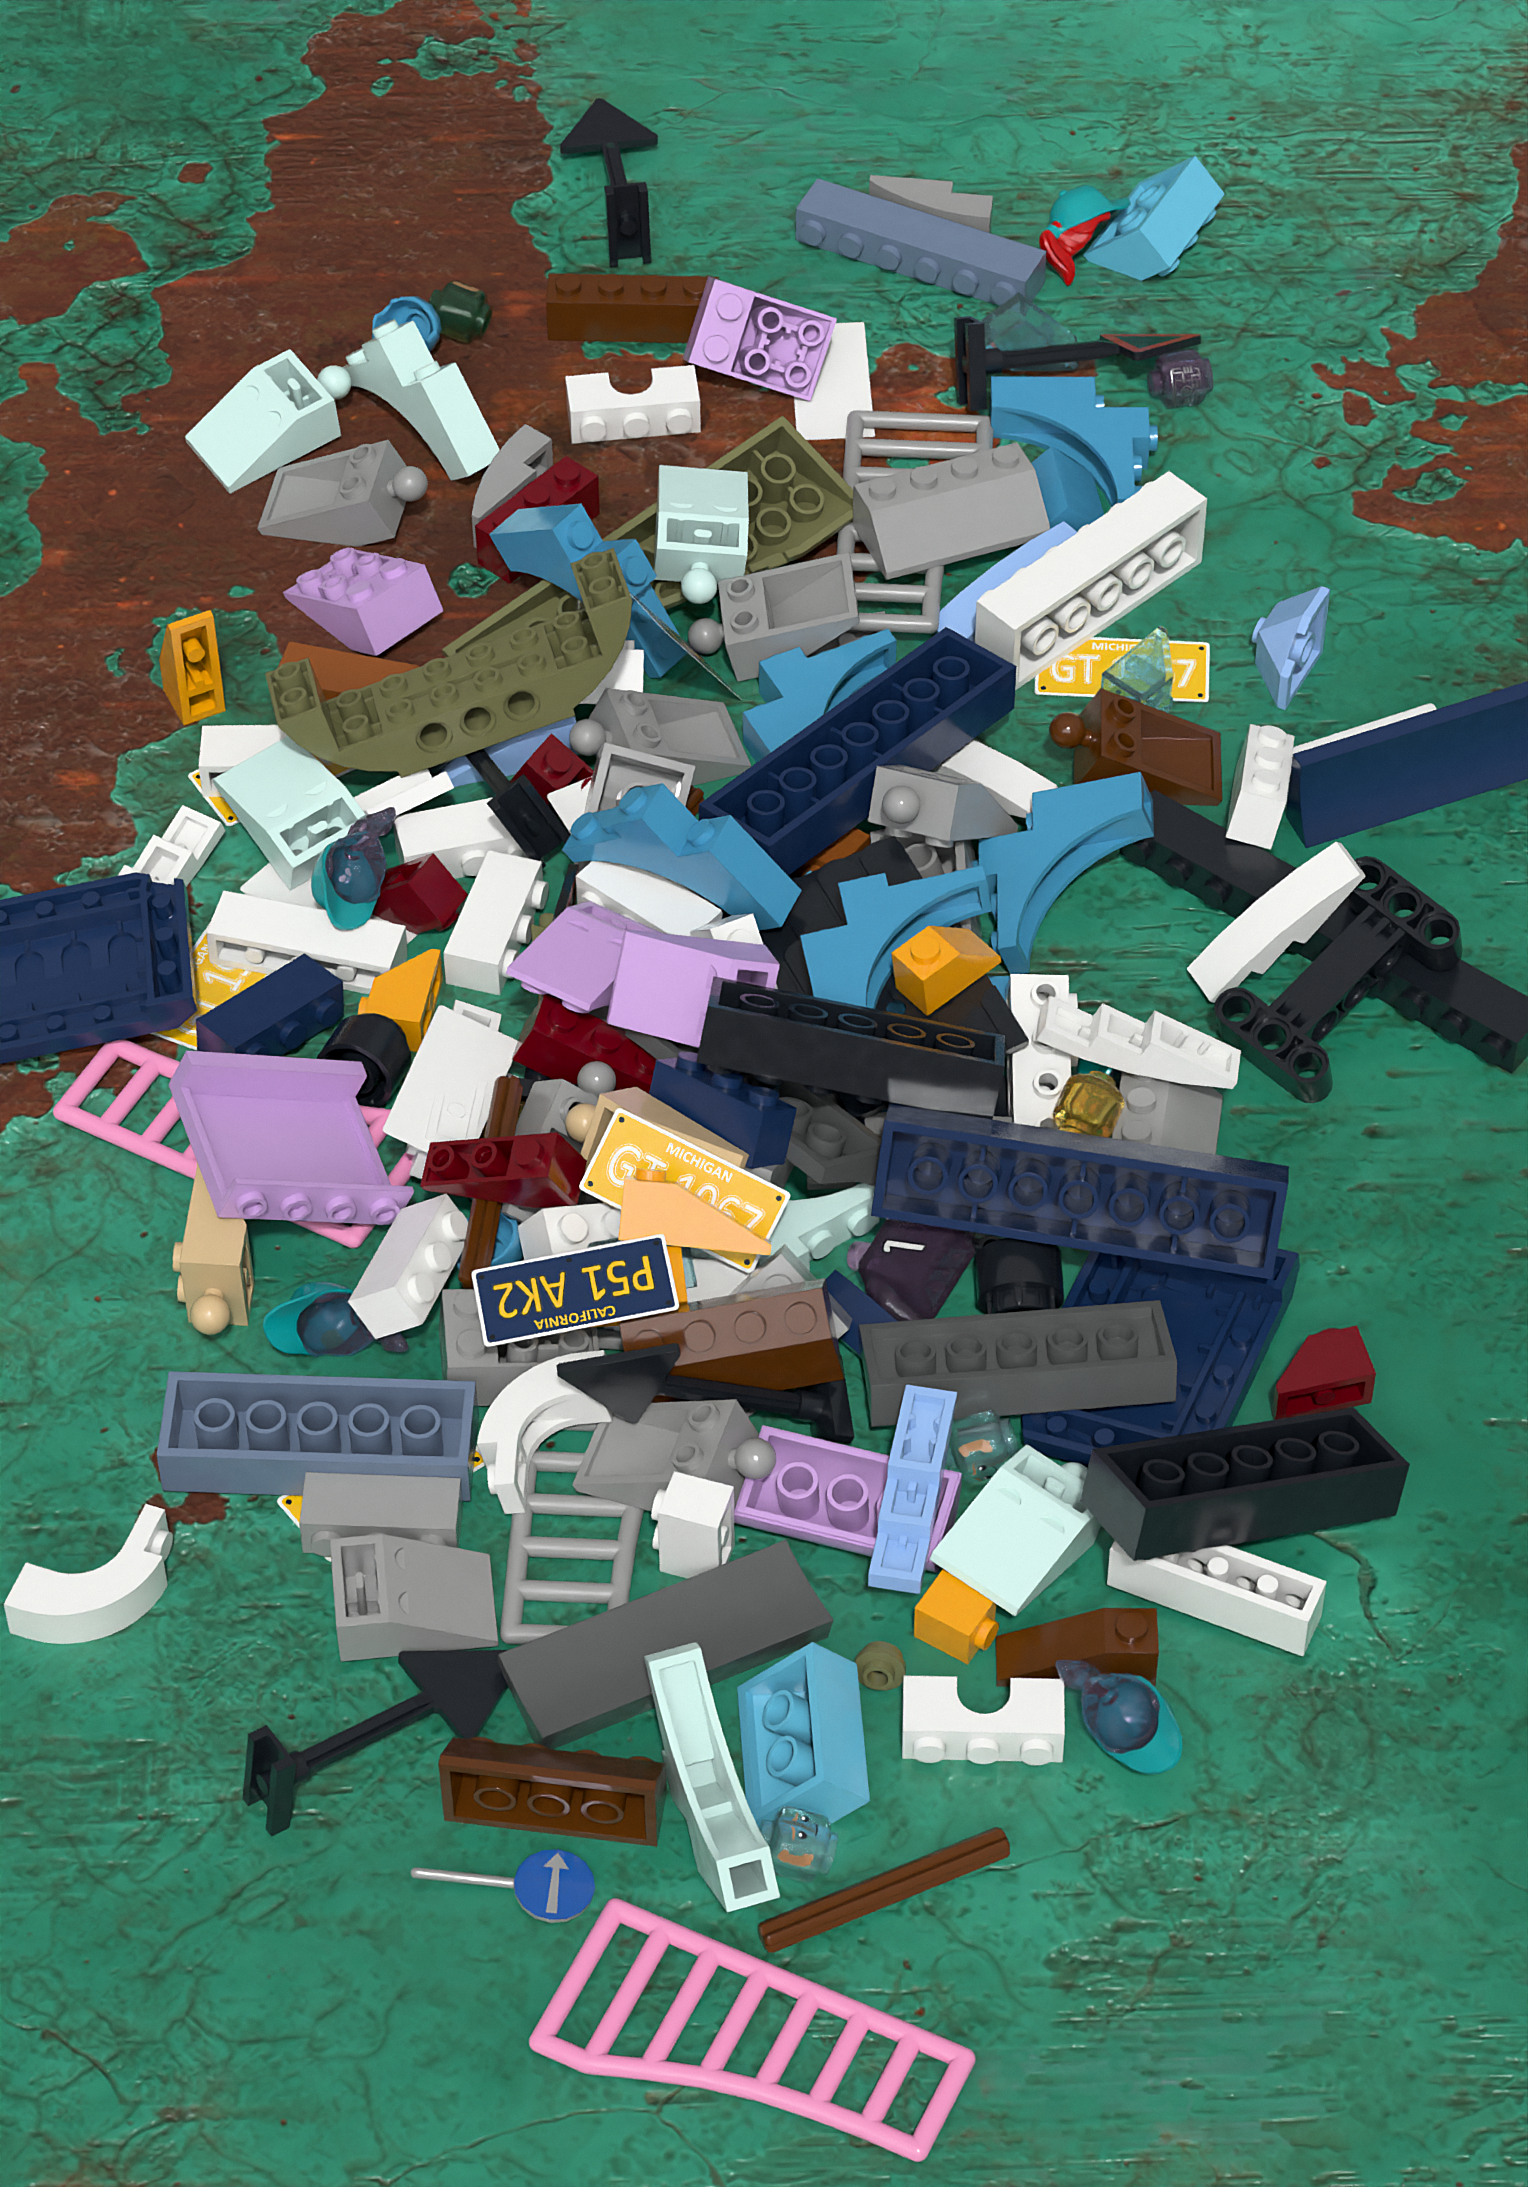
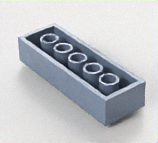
M169 1371L157 1450L162 1490L303 1496L305 1473L317 1472L461 1478L462 1501H471L479 1418L476 1381Z

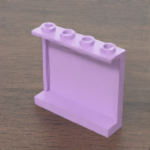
M201 1051L185 1052L168 1085L218 1217L392 1225L400 1209L407 1206L414 1194L412 1186L391 1185L356 1099V1095L367 1077L362 1062Z

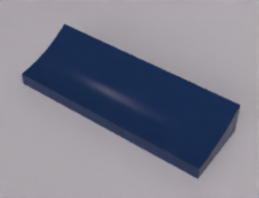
M1528 681L1294 753L1286 818L1305 848L1528 779Z

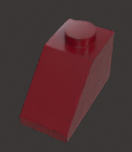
M432 853L378 873L380 890L372 915L394 924L404 925L407 931L414 934L434 928L437 931H441L459 916L457 908L466 899L468 894L436 855Z
M1357 1325L1341 1329L1328 1328L1317 1334L1308 1335L1275 1386L1272 1409L1273 1420L1372 1403L1376 1372Z

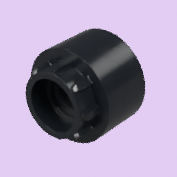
M364 1013L352 1015L342 1020L318 1054L317 1059L362 1062L367 1077L356 1095L357 1102L361 1106L379 1108L390 1099L411 1064V1052L407 1044L406 1035L396 1022L381 1014Z
M1003 1238L986 1244L977 1252L978 1306L984 1313L996 1314L1058 1309L1063 1305L1062 1253L1057 1245Z

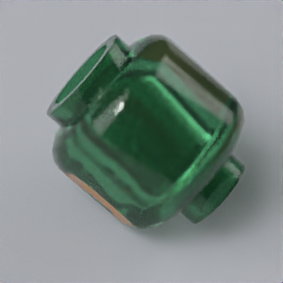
M452 280L444 286L442 291L435 289L429 300V303L432 304L440 318L441 334L464 343L471 342L476 336L481 338L484 336L493 314V306L488 304V296L484 291Z

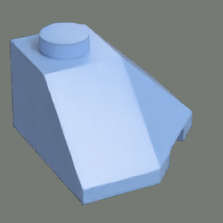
M1321 586L1280 601L1275 605L1267 618L1261 617L1256 624L1252 636V642L1257 644L1255 664L1276 706L1280 709L1286 710L1323 653L1330 596L1329 588Z

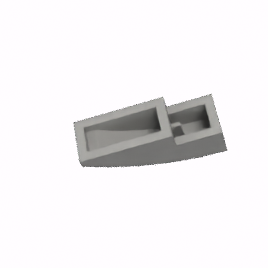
M870 175L869 195L991 233L993 196L953 193V181Z
M527 424L523 425L504 444L482 477L472 510L474 547H476L475 525L553 466L552 439Z

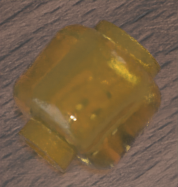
M1090 1071L1088 1074L1079 1073L1070 1076L1052 1112L1058 1130L1110 1138L1125 1106L1124 1097L1119 1089L1115 1087L1114 1079L1100 1071Z

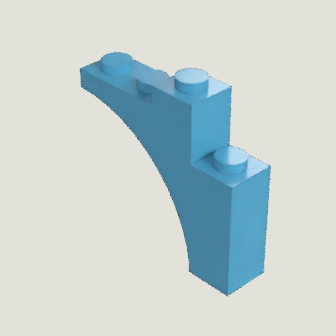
M991 376L990 417L991 427L994 430L993 438L1020 441L1046 450L1053 447L1093 474L1094 481L1106 497L1110 508L1117 503L1124 502L1140 491L1143 486H1135V482H1141L1142 469H1148L1149 451H1157L1158 443L1157 425H1149V407H1104V395H1096L1095 377Z
M582 504L518 509L489 534L510 571L524 572L543 578L566 590L582 602L583 600L570 563L581 560L590 553L603 552L614 548L628 590L679 635L650 584L657 575L637 540L603 541ZM631 596V620L625 640H635L634 649L644 650L643 669L648 677L660 678L688 652L675 642Z
M885 629L872 635L863 636L858 640L823 651L810 658H807L801 648L797 647L759 661V694L766 704H760L753 709L743 712V744L757 763L894 665L896 663V639L890 630Z
M1141 772L1032 793V812L1026 814L1028 831L979 840V859L973 860V867L982 865L984 867L992 912L997 921V931H992L991 933L992 948L1001 956L1010 974L1029 973L1032 947L1039 926L1053 902L1069 883L1081 872L1109 853L1136 841L1154 837L1153 799Z
M663 783L646 787H635L623 796L619 806L608 810L584 813L572 824L570 829L572 834L562 849L573 862H614L661 875L700 894L731 916L753 913L759 931L782 927L802 891L731 815L698 821Z
M983 865L888 886L885 873L838 883L847 925L800 935L813 995L818 998L875 1009L882 989L894 972L891 952L927 926L949 927L973 916L992 911Z

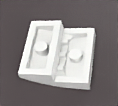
M425 769L403 778L400 775L353 798L371 821L372 828L453 789L454 786L446 771L432 777L429 770Z

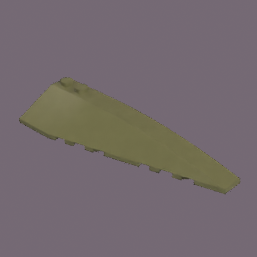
M783 415L705 468L748 472L749 524L747 560L744 575L770 570L799 559L853 522V489ZM657 502L602 539L603 541L636 539L653 569ZM543 579L444 647L442 654L445 657H449L463 652L477 643H488L510 635L519 628L532 627L554 619L563 612L585 608L584 603L561 587ZM653 580L650 582L665 610L688 601L682 593L681 582Z

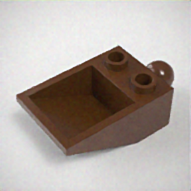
M1100 688L1079 716L1075 713L1064 712L1055 716L1050 723L1049 735L1053 743L1063 749L1074 748V785L1141 772L1150 793L1156 790L1182 805L1218 806L1222 802L1221 734L1217 731Z

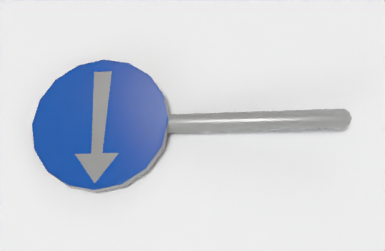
M559 1849L542 1850L528 1856L518 1867L515 1878L418 1867L413 1868L410 1872L413 1878L513 1888L515 1898L525 1912L535 1919L549 1923L567 1922L580 1916L590 1906L595 1892L594 1876L586 1862L573 1853Z

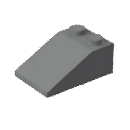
M604 743L598 751L584 813L612 809L619 806L623 796L631 789L663 783L686 807L695 766ZM592 861L574 862V864H579L580 872Z

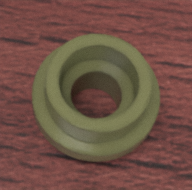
M875 1641L867 1644L856 1655L854 1660L857 1663L858 1681L874 1690L886 1691L894 1689L902 1684L903 1678L906 1675V1663L901 1651L895 1645L888 1642Z

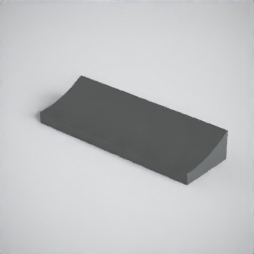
M627 1029L625 1033L628 1038L657 1060L676 1058L680 1052L698 1054V1047ZM735 1070V1072L743 1076V1082L753 1087L759 1086L772 1089L779 1093L780 1100L797 1108L786 1159L820 1185L839 1181H856L875 1187L882 1142L880 1136L824 1094L814 1093L805 1089L804 1084L785 1080L782 1084H768L756 1079L755 1074Z
M1160 1300L859 1325V1343L872 1427L897 1425L906 1385L957 1392L953 1420L1176 1402L1177 1359Z
M784 1540L498 1654L497 1662L533 1742L543 1745L548 1749H555L655 1708L644 1656L696 1642L701 1648L709 1685L711 1686L797 1651L811 1642L817 1643L828 1638L834 1620L808 1582L787 1540Z

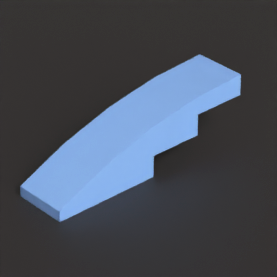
M1063 521L999 561L961 591L940 611L939 628L934 634L936 635L942 629L948 627L975 643L977 600L986 591L994 590L1010 579L1019 569L1026 568L1037 561L1050 548L1059 546L1074 536L1077 531Z
M906 1385L888 1462L887 1482L878 1517V1533L868 1573V1586L916 1594L921 1592L948 1454L957 1392Z

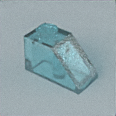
M1019 292L981 320L985 327V349L999 347L1003 351L1077 343V336ZM1079 361L1012 368L1010 370H1074L1079 366Z
M1160 625L1102 673L1101 688L1168 713L1173 704V698L1171 697L1173 670L1168 629Z

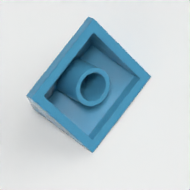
M1050 447L1031 463L1036 471L1050 529L1064 521L1078 532L1084 525L1091 524L1104 515L1094 477L1090 471L1053 447Z

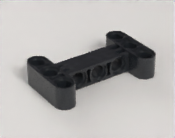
M1364 856L1354 860L1365 874V878L1348 895L1350 907L1359 916L1270 1006L1252 992L1238 987L1225 990L1215 1001L1214 1009L1221 1038L1228 1045L1241 1050V1055L1292 1096L1304 1103L1322 1101L1329 1095L1333 1086L1328 1054L1318 1043L1407 953L1411 954L1426 967L1437 971L1453 968L1462 958L1463 948L1458 920L1425 893L1375 857ZM1366 883L1377 884L1375 888L1370 890L1359 888ZM1401 910L1413 912L1407 917H1397L1394 915ZM1438 937L1450 939L1441 945L1430 943L1431 940ZM1244 1013L1248 1015L1242 1021L1228 1020L1234 1014ZM1272 1041L1284 1043L1277 1049L1270 1050L1264 1048L1267 1043ZM1307 1069L1320 1071L1316 1076L1310 1078L1299 1076L1301 1072Z

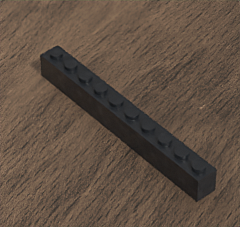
M1156 790L1150 793L1153 799L1154 837L1128 844L1120 848L1119 851L1120 854L1127 857L1132 863L1145 867L1164 878L1171 885L1186 890L1202 899L1210 907L1218 908L1235 919L1256 900L1297 869L1255 845L1226 838L1227 829ZM1348 897L1305 944L1293 941L1286 949L1296 952L1313 962L1359 916L1350 907ZM1407 953L1367 993V995L1376 997L1399 1010L1404 1016L1415 1019L1440 1033L1448 1041L1456 1042L1479 1055L1487 1063L1497 1065L1511 1074L1528 1057V996L1461 959L1453 968L1437 971L1426 967L1411 954Z

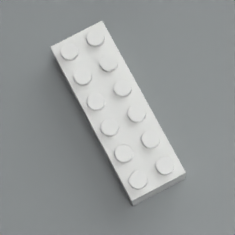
M1170 471L1155 481L1146 483L1139 492L1124 502L1115 504L1108 513L1093 523L1081 527L1074 536L1059 546L1050 548L1044 556L1028 567L1019 569L994 590L986 591L977 600L975 643L1017 666L1016 691L1202 562L1207 498Z

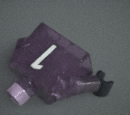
M888 1219L884 1222L872 1243L855 1241L850 1245L847 1253V1263L851 1270L859 1272L866 1287V1294L897 1321L935 1319L973 1256V1264L976 1268L977 1252L986 1244L1000 1238L991 1235L985 1236L980 1240L975 1237V1232Z

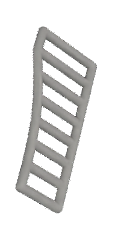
M851 411L847 416L842 478L853 489V484L911 470L909 468L861 467L862 456L954 459L993 449L994 430L991 427V417L986 415ZM864 428L975 432L976 443L863 438ZM853 522L838 532L836 555L849 552L853 571L881 572L871 554L854 553L855 542L863 541L855 530ZM945 565L915 572L926 574L924 585L855 583L857 601L922 603V615L859 613L860 623L849 630L880 632L889 629L890 632L926 634L936 632L939 628L940 600Z
M597 1329L599 1349L624 1350L620 1331ZM598 1423L578 1424L561 1430L594 1432ZM538 1446L531 1458L528 1470L525 1513H512L500 1627V1637L507 1644L523 1645L568 1627L566 1625L522 1624L524 1600L608 1604L607 1611L629 1602L635 1553L644 1509L596 1496L535 1493L537 1471L577 1473L585 1453L539 1451ZM533 1514L621 1518L617 1540L531 1536ZM528 1557L613 1560L610 1583L526 1580Z

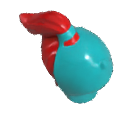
M1082 185L1069 191L1062 190L1059 192V198H1057L1050 210L1049 225L1039 236V245L1041 250L1046 251L1047 262L1061 276L1066 286H1070L1073 283L1075 276V264L1072 257L1088 243L1098 224L1109 220L1116 210L1125 209L1130 206L1129 198L1123 197L1109 200L1091 185Z

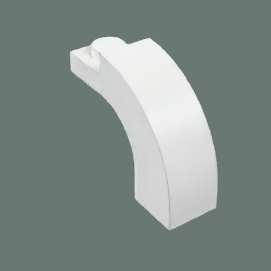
M604 1350L572 1353L536 1365L513 1380L491 1404L482 1421L477 1445L487 1468L489 1491L491 1494L498 1495L505 1514L525 1513L529 1464L534 1452L546 1438L563 1428L573 1425L612 1422L613 1411L558 1377L556 1368L559 1363L606 1355Z
M145 1504L121 1551L110 1562L95 1570L78 1574H66L25 1563L4 1602L10 1633L45 1643H83L114 1634L141 1618L155 1605L168 1586L164 1561L171 1550L173 1534L168 1531L165 1509Z

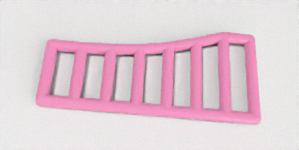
M126 1039L106 1042L54 1106V1117L70 1126L191 1179H195L197 1160L191 1144L183 1153L160 1144L180 1118L173 1096L142 1135L119 1126L159 1074L172 1079L180 1061L156 1053ZM118 1057L140 1066L139 1070L101 1117L78 1108ZM359 1105L366 1124L370 1125L368 1129L377 1149L387 1136L383 1132V1127L391 1109ZM405 1152L389 1173L388 1178L391 1185L405 1186L412 1177L409 1173L413 1155ZM290 1221L352 1249L360 1247L376 1226V1224L352 1223L351 1226L343 1223Z
M613 1898L606 1903L529 2038V2046L534 2052L584 2074L702 2088L758 2101L854 2135L914 2162H921L927 2158L976 2061L974 2052L967 2047L618 1898ZM621 1923L649 1936L584 2049L558 2038L556 2035ZM669 1944L698 1956L643 2057L608 2055ZM718 1966L747 1977L743 1988L700 2066L666 2061ZM768 1987L798 1999L755 2078L723 2070ZM819 2008L847 2020V2023L810 2093L806 2094L779 2085L778 2082ZM870 2030L898 2042L860 2114L831 2103V2100L867 2031ZM918 2052H921L949 2065L914 2134L910 2135L882 2122Z

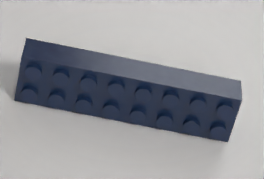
M945 627L699 804V821L731 815L789 876L869 816L877 766L900 764L931 771L1011 712L1015 706L1017 666Z
M889 1104L884 1121L871 1216L1272 1279L1289 1183V1166Z

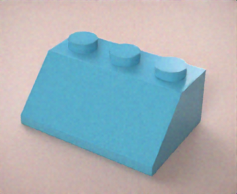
M1193 156L1140 181L1127 197L1131 202L1130 206L1117 210L1085 252L1084 257L1088 262L1140 281L1156 274L1163 277L1179 265L1180 260L1178 257L1181 252L1196 242L1198 239L1196 232L1199 228L1216 215L1217 211L1214 208L1225 193L1198 158Z
M811 1642L737 1687L745 1796L758 1828L815 1825V1822L816 1824H832L870 1802L857 1663ZM796 1813H798V1818H797V1820H796V1821H793L792 1819H794L795 1816H796ZM801 1816L809 1817L810 1821H802Z

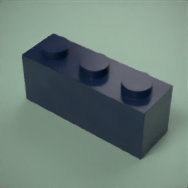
M304 953L197 1018V1051L280 1057L344 1017L343 981Z
M680 1052L676 1058L656 1060L649 1091L651 1096L749 1154L746 1167L753 1169L785 1164L797 1108L780 1100L778 1092L765 1087H753L743 1082V1076L737 1072L733 1074L712 1072L706 1068V1064L696 1062L698 1056L696 1053Z

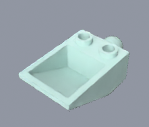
M289 349L254 367L185 436L186 443L230 494L340 437L341 432L335 400L342 399L350 391V375L344 368L331 365L325 367L316 379Z
M659 465L653 569L657 577L654 580L681 582L682 593L688 601L694 604H704L709 602L716 594L718 581L744 576L749 524L748 472Z
M288 736L213 778V784L290 891L311 879L315 864L328 844L338 840L345 841L348 835L353 834L356 837L351 839V842L355 844H363L365 842L364 847L368 846L371 821L347 788L309 751L297 745ZM345 845L342 847V853L348 857L356 853L347 849ZM342 871L340 878L343 880L348 879V871Z
M1026 1444L999 1468L933 1550L929 1560L1016 1616L1095 1542L1101 1524L1080 1502L1088 1468L1076 1462H1069L1060 1466Z

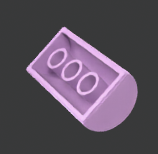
M762 1425L758 1438L766 1440L773 1446L776 1453V1464L773 1471L762 1479H749L745 1477L734 1510V1522L872 1557L878 1533V1517L887 1482L890 1456ZM944 1470L925 1568L927 1571L937 1573L940 1569V1566L929 1559L933 1550L955 1524L961 1494L962 1473Z

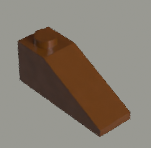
M1101 1608L996 1636L997 1687H1010L1011 1678L1064 1679V1687H1099L1102 1684L1099 1681L1100 1677L1115 1680L1124 1676H1141L1155 1687L1159 1657L1157 1608Z

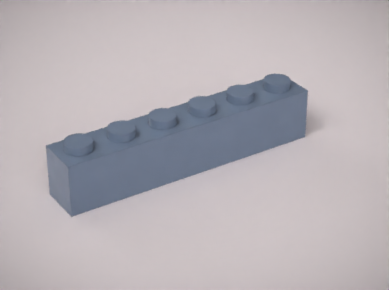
M818 178L796 207V241L1025 314L1045 283L1046 251Z

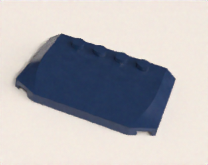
M134 872L0 900V1064L179 1028L197 1011L188 893L183 879L174 878V885L152 882L150 874Z
M1277 1248L1273 1278L1266 1279L1090 1251L1062 1308L1160 1300L1177 1359L1176 1402L1022 1414L1024 1444L1029 1445L1041 1454L1088 1466L1092 1449L1232 1427L1292 1300L1300 1268L1299 1253Z

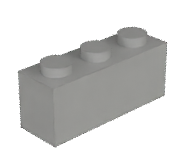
M306 1472L299 1523L303 1553H315L320 1556L331 1557L330 1539L374 1534H386L459 1548L463 1512L461 1478Z

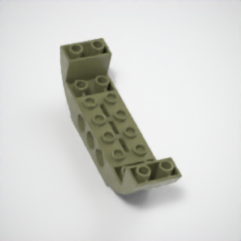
M614 548L603 552L590 553L581 560L570 563L585 608L563 612L549 621L532 627L519 628L510 635L488 643H477L468 650L446 658L433 659L424 666L410 671L388 675L379 682L357 690L350 689L344 691L335 698L326 700L309 658L280 665L275 670L265 673L278 727L297 745L321 759L343 767L366 771H398L400 777L403 778L575 716L573 708L590 695L611 671L623 649L630 626L632 598Z

